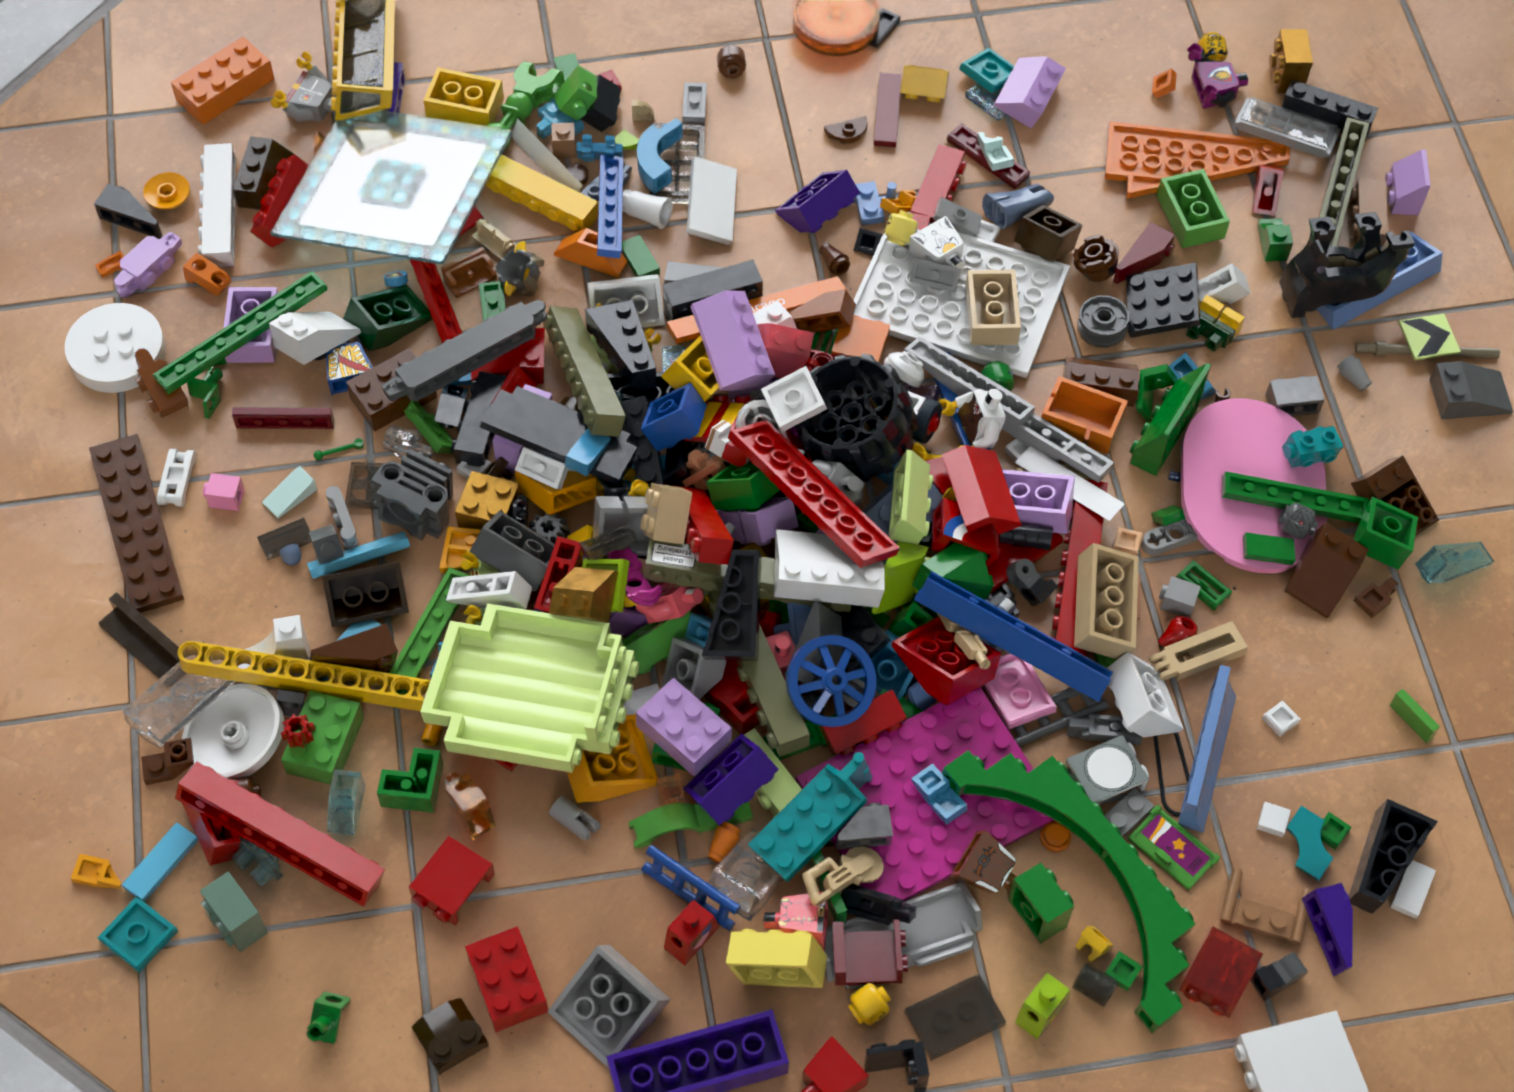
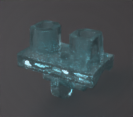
M243 837L240 839V848L232 857L234 863L240 869L245 870L253 861L258 864L250 875L260 886H263L272 878L278 881L283 876L278 870L279 864L272 859L273 857L278 861L279 858L262 848H258Z

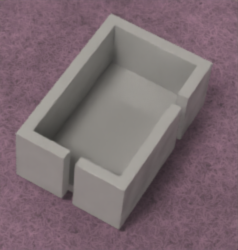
M595 496L592 545L597 556H608L610 551L621 547L631 548L632 553H635L637 556H647L650 538L643 534L644 530H641V519L643 514L647 513L648 504H645V496H623V501H620L618 496Z

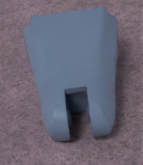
M1034 184L1011 192L987 193L983 197L982 208L984 215L1004 230L1040 206H1050L1054 202V196L1040 184Z

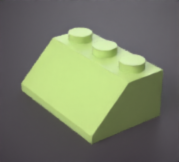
M906 450L894 469L889 538L894 541L919 544L929 531V521H926V513L929 512L931 506L928 490L931 489L933 476L929 475L930 465L912 450Z

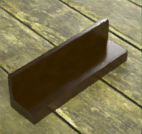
M116 592L109 598L113 610L99 621L100 627L164 684H170L183 672L178 658L179 647Z

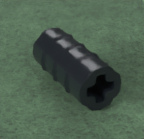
M1022 524L1018 528L1000 534V543L1050 551L1053 528Z

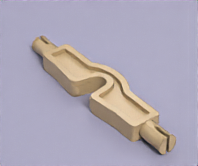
M938 614L946 630L956 633L954 641L963 650L967 658L976 660L981 669H987L990 666V661L986 657L987 649L979 639V635Z

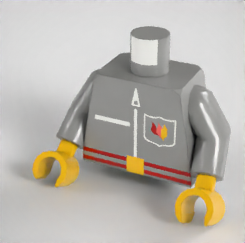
M304 51L301 56L305 61L298 57L296 65L302 69L306 68L307 72L302 71L287 95L281 90H276L273 94L274 97L271 99V105L274 108L282 107L287 116L292 117L298 122L310 120L320 122L328 111L335 113V111H331V97L335 96L332 95V84L316 65H311L312 57L310 53Z

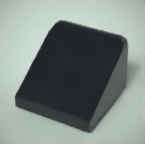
M860 228L854 251L874 256L883 234Z

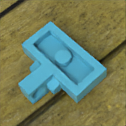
M555 99L537 109L538 116L542 118V121L536 125L537 135L542 139L552 133L551 123L574 122L575 135L584 130V123L560 111Z

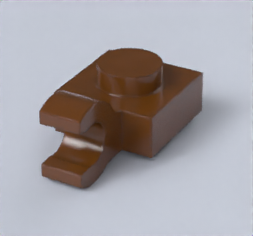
M1392 577L1388 578L1379 587L1372 582L1355 596L1354 602L1373 618L1390 604L1392 599L1389 596L1396 591L1395 587L1399 583Z

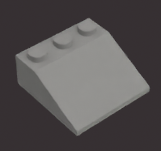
M597 945L547 1012L608 1067L606 1056L626 1051L655 1021L670 1001V998L611 945Z

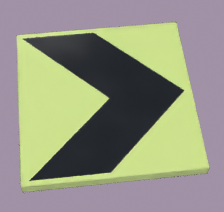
M1444 313L1399 320L1398 322L1414 360L1459 354L1461 352Z

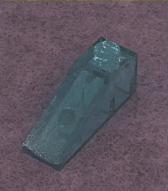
M1480 541L1434 545L1415 565L1420 571L1421 577L1428 584L1447 582L1491 565L1494 560Z

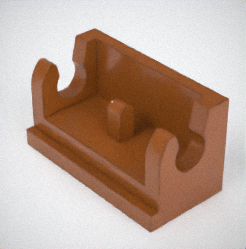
M483 247L441 266L443 281L455 298L478 288L479 283L491 282L497 279V275L492 269L494 264Z

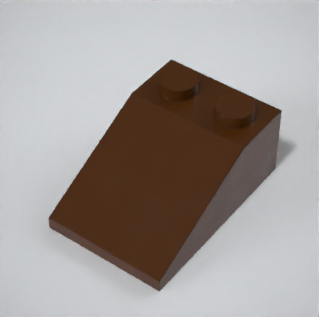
M1326 522L1310 536L1284 591L1320 615L1328 618L1359 571L1369 549Z
M383 624L311 650L309 660L389 673L395 663L398 650L387 624Z

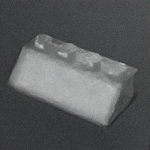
M189 655L185 659L193 660L197 656ZM216 659L211 663L221 664L223 660ZM178 662L125 708L123 714L126 722L144 740L161 748L164 742H168L236 681L189 674L181 669Z

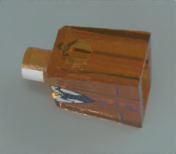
M458 773L449 774L445 778V790L450 805L471 838L475 839L494 828L496 824L488 799L469 774L462 776Z

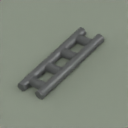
M1072 687L1050 696L1055 705H1058L1064 717L1050 722L1048 716L1038 718L1037 720L1041 727L1027 732L1023 724L1014 727L1013 729L1018 735L1014 740L1019 747H1022L1066 728L1069 718L1081 719L1082 717H1088V714H1098L1109 708L1108 703L1105 699L1096 702V700ZM1080 695L1087 707L1073 712L1067 700Z

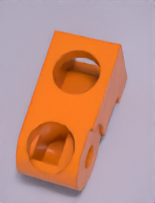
M195 253L183 266L186 281L191 284L194 282L199 284L213 295H220L231 283V278L225 271L198 253Z

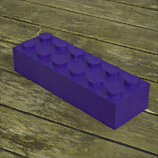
M773 1010L606 1056L614 1092H726L788 1074L789 1061Z

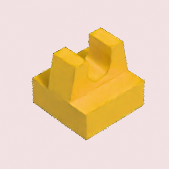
M1087 926L1080 934L1081 937L1075 945L1079 950H1082L1087 944L1092 947V953L1087 957L1091 962L1097 960L1114 946L1095 926Z

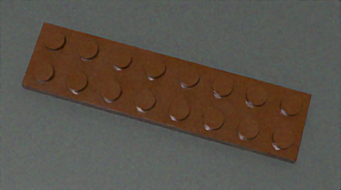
M138 434L89 447L130 605L142 613L184 600Z

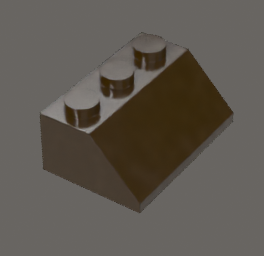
M250 136L233 187L237 206L260 210L262 206L260 202L270 189L268 184L278 171L276 169L278 163L283 158L287 159L294 155V153L273 139Z
M400 561L322 576L332 627L409 612Z

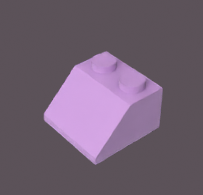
M1420 150L1393 163L1390 172L1386 173L1385 181L1386 187H1388L1387 204H1390L1391 214L1419 215L1431 186L1426 150Z

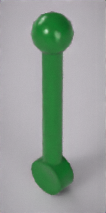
M357 438L351 444L322 452L317 450L314 452L313 457L316 460H320L323 456L354 447L361 449L364 447V442L362 439Z

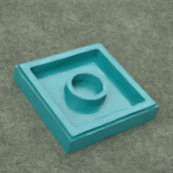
M987 48L961 63L959 70L989 92L994 93L1004 87L1014 65L992 49Z
M136 896L97 938L103 945L140 973L173 938L178 929Z

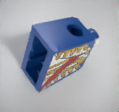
M349 340L326 352L327 380L331 395L348 391L346 384L348 380L373 368L359 342L349 344Z

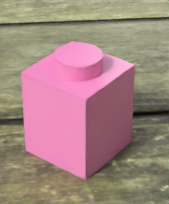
M211 473L209 482H206L203 487V496L206 497L209 507L239 511L245 492L241 477Z

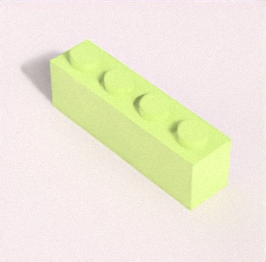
M754 728L744 736L758 745L779 769L769 783L762 785L756 791L761 806L765 810L769 809L775 817L802 789Z

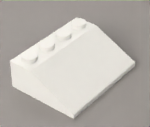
M776 529L774 597L879 607L885 590L883 560L860 568L826 534Z

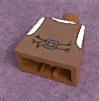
M977 831L951 873V876L987 893H998L1002 886L1011 891L1013 880L1017 877L1011 873L1016 859L987 831Z

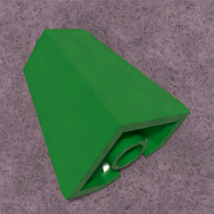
M955 542L922 563L912 586L917 590L922 589L932 571L979 598L986 600L994 583L992 575L988 574L985 562L988 560L987 554Z

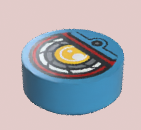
M393 271L383 276L385 285L388 287H398L408 282L407 272Z

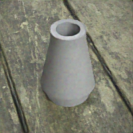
M1354 355L1347 357L1337 366L1340 369L1339 373L1355 385L1360 392L1372 384L1360 359L1355 358Z

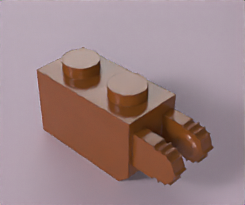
M138 348L135 352V358L139 369H137L138 378L135 380L141 392L146 391L150 399L147 402L153 413L158 412L161 418H164L188 406L187 397L181 387L168 395L153 378L152 374L168 365L167 362L161 359L154 361L147 349Z

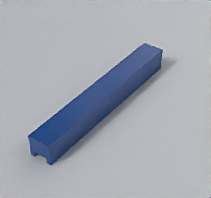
M932 571L914 599L1097 702H1100L1104 691L1111 681L1112 670Z

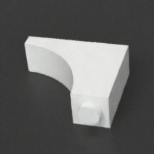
M300 615L273 619L274 626L271 633L260 643L244 649L305 660L310 659V646ZM241 664L238 667L241 669H246L250 665ZM268 668L265 670V672L267 673H273L276 671L275 668Z

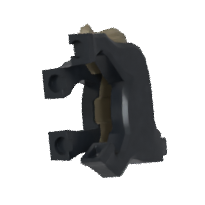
M1376 212L1355 214V222L1361 233V237L1352 249L1339 246L1329 247L1337 230L1331 218L1309 219L1311 229L1309 240L1303 250L1287 264L1279 281L1282 297L1290 307L1289 313L1291 318L1304 317L1307 311H1314L1323 305L1364 300L1384 292L1395 276L1397 267L1406 260L1409 249L1413 248L1415 244L1410 231H1402L1401 235H1393L1394 232H1387L1386 239L1388 242L1380 249L1382 223Z

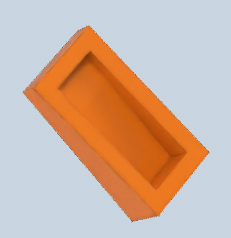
M120 250L95 266L100 275L105 277L121 269L120 260L125 256Z

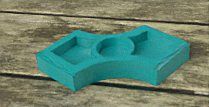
M1301 805L1286 827V830L1295 838L1299 849V857L1295 867L1319 881L1334 857L1326 851L1321 841V828L1325 820Z

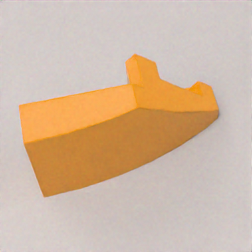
M900 190L898 199L882 198L879 207L891 214H899L900 210L910 212L916 199V192L913 190Z

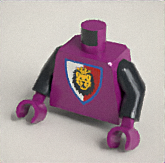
M1193 43L1187 48L1189 60H1195L1191 78L1203 109L1213 106L1224 108L1236 99L1239 87L1248 85L1247 74H1235L1230 62H1218L1209 59L1202 53L1203 50L1197 43Z

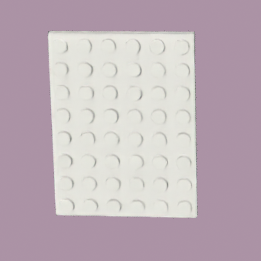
M957 231L964 243L961 257L964 261V266L961 269L957 290L952 292L910 282L914 258L917 257L909 252V244L900 246L887 241L888 237L883 233L853 300L856 304L854 315L890 324L889 336L913 342L920 336L941 350L950 352L953 356L985 366L992 361H1001L1010 366L1012 374L1027 378L1065 283L1070 265L1057 261H1046L1040 256ZM968 270H1015L1021 322L1018 345H970L965 293Z

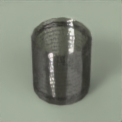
M1086 963L1078 974L1072 988L1104 1007L1114 992L1118 980L1111 978V976Z

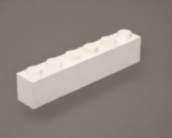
M232 143L204 145V155L200 156L201 167L204 169V172L200 173V182L203 190L199 192L200 202L203 204V208H199L200 222H202V226L199 227V238L202 241V245H198V254L218 267L235 266L236 199L233 187L236 181V156Z

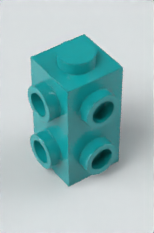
M1319 426L1305 432L1301 430L1295 431L1288 436V439L1282 446L1283 454L1288 459L1291 468L1298 466L1309 467L1318 462H1332L1344 447L1334 426L1325 428Z

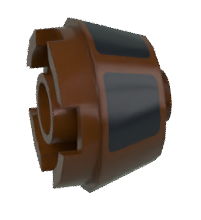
M1094 235L1084 239L1085 243L1078 250L1074 249L1075 268L1093 282H1102L1112 277L1118 266L1119 249L1117 245L1113 243L1112 239H1104L1103 235Z

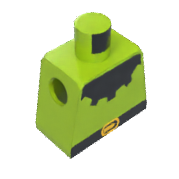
M1046 973L1024 1001L1015 1023L1038 1040L1069 1000L1070 990L1053 976ZM1029 1013H1035L1039 1020L1032 1018Z

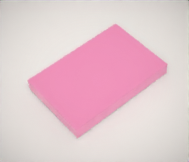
M1011 653L1001 656L995 679L984 684L983 687L1007 728L1012 729L1055 713L1056 705L1032 665Z

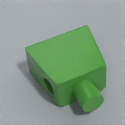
M578 65L553 96L559 110L577 121L585 116L586 111L597 98V76Z

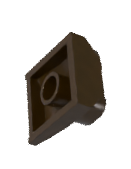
M462 998L443 1003L423 1015L412 1026V1030L439 1075L489 1046L481 1027L476 1023Z

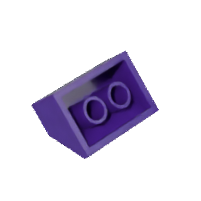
M848 170L821 173L788 199L775 212L800 233H815L823 227L822 223L835 218L841 208L851 205L854 202V198L860 192Z
M741 733L683 789L720 826L723 822L730 820L742 804L749 802L762 785L769 783L779 769L758 745Z

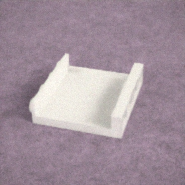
M1337 1011L1241 1034L1235 1043V1056L1238 1062H1242L1245 1069V1083L1248 1089H1252L1253 1092H1369Z

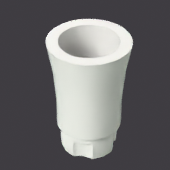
M623 191L622 212L651 223L660 229L667 225L673 208L671 198L649 195L638 191Z

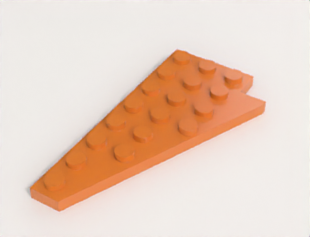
M1110 121L1104 179L1126 181V198L1130 199L1157 193L1161 178L1204 169L1209 180L1214 181L1256 172L1259 165L1271 167L1288 165L1290 147L1264 138Z

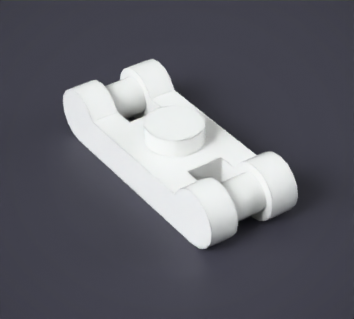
M169 449L157 494L158 505L172 503L178 507L185 506L186 492L192 468L196 462L195 450L179 452L178 449ZM176 489L175 494L169 493V490Z

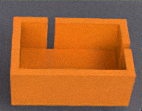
M1059 376L1051 396H1049L1043 409L1041 418L1082 443L1087 442L1088 447L1108 454L1124 418L1128 401Z

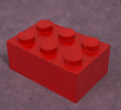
M518 926L465 946L468 960L495 1033L547 1013V1000Z

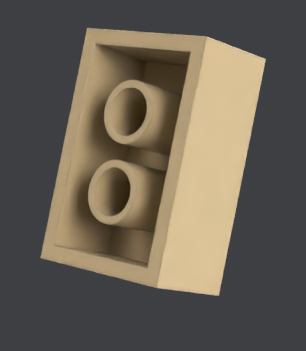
M968 270L965 293L970 345H1018L1021 322L1015 270Z

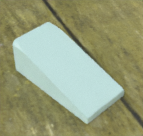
M299 466L262 501V504L279 519L317 491L315 481Z

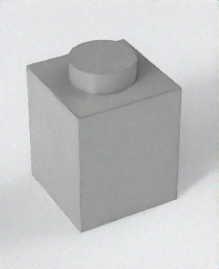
M1171 576L1169 585L1163 584L1159 599H1162L1163 602L1160 609L1178 616L1190 617L1201 586Z

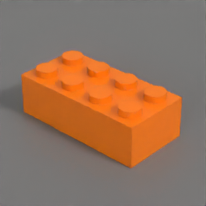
M242 36L171 81L176 101L204 125L275 78L270 60Z

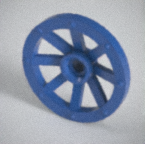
M837 635L821 636L806 642L793 655L786 674L787 693L797 712L811 723L824 727L843 726L860 718L871 705L876 690V673L870 657L856 642ZM827 645L844 648L836 667ZM816 648L820 652L825 670L804 660ZM851 654H853L859 661L862 669L846 673L845 668ZM800 667L818 676V681L798 686ZM833 676H836L838 679L836 685L832 683ZM864 677L863 694L851 687L848 681ZM821 689L823 692L810 709L800 694ZM842 692L846 693L858 702V704L850 712L846 714L844 711ZM833 694L836 717L820 715V711Z

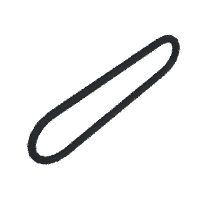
M1176 732L1174 735L1188 783L1190 775L1178 732ZM1154 736L1162 803L1169 813L1180 816L1181 812L1172 810L1166 803L1158 738Z

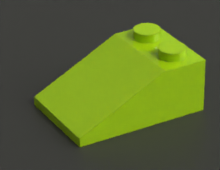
M897 542V545L900 547L897 556L888 558L884 565L885 590L879 607H873L871 613L879 614L912 602L915 594L919 592L912 584L922 563L930 559V557H927L929 547Z

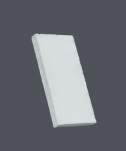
M694 156L691 163L686 233L730 246L733 241L736 168Z

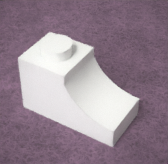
M1233 264L1199 280L1200 305L1206 295L1218 302L1232 304L1251 294L1246 275Z

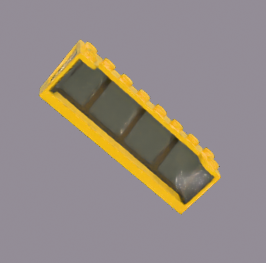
M336 0L335 22L339 23H335L334 36L338 37H334V51L338 52L333 54V65L337 67H333L332 95L336 97H331V111H335V120L337 121L392 107L395 0Z

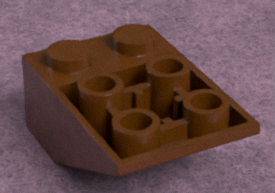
M1403 455L1386 460L1351 483L1358 497L1369 498V501L1372 497H1375L1417 516L1418 522L1415 536L1439 521L1438 516Z

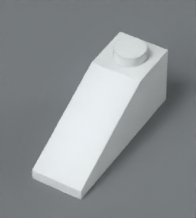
M516 571L456 577L452 579L446 600L449 603L467 606L475 605L480 608H486L487 604H494L526 610L532 587Z

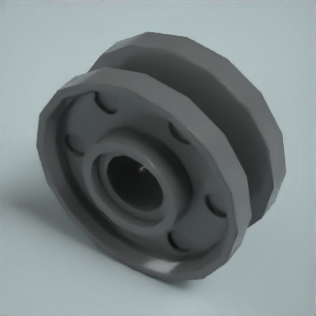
M1105 295L1091 297L1080 308L1078 332L1084 341L1095 347L1108 348L1115 346L1124 339L1127 333L1129 311L1126 305L1117 298Z

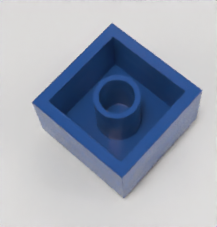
M688 383L650 402L641 431L657 452L664 448L670 449L679 441L685 438L691 439L699 433L707 404L693 385Z

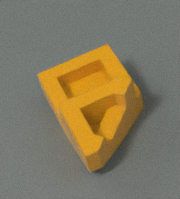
M79 853L71 876V882L101 888L121 889V881L116 876L108 859Z

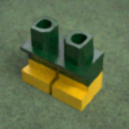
M1206 295L1200 305L1201 325L1187 328L1186 335L1193 340L1197 339L1200 335L1207 338L1205 342L1206 347L1212 351H1216L1220 347L1225 349L1241 331L1245 317L1229 307L1224 309V304Z

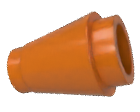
M727 822L716 826L707 857L718 864H722L723 860H725L741 839L739 837L741 830Z

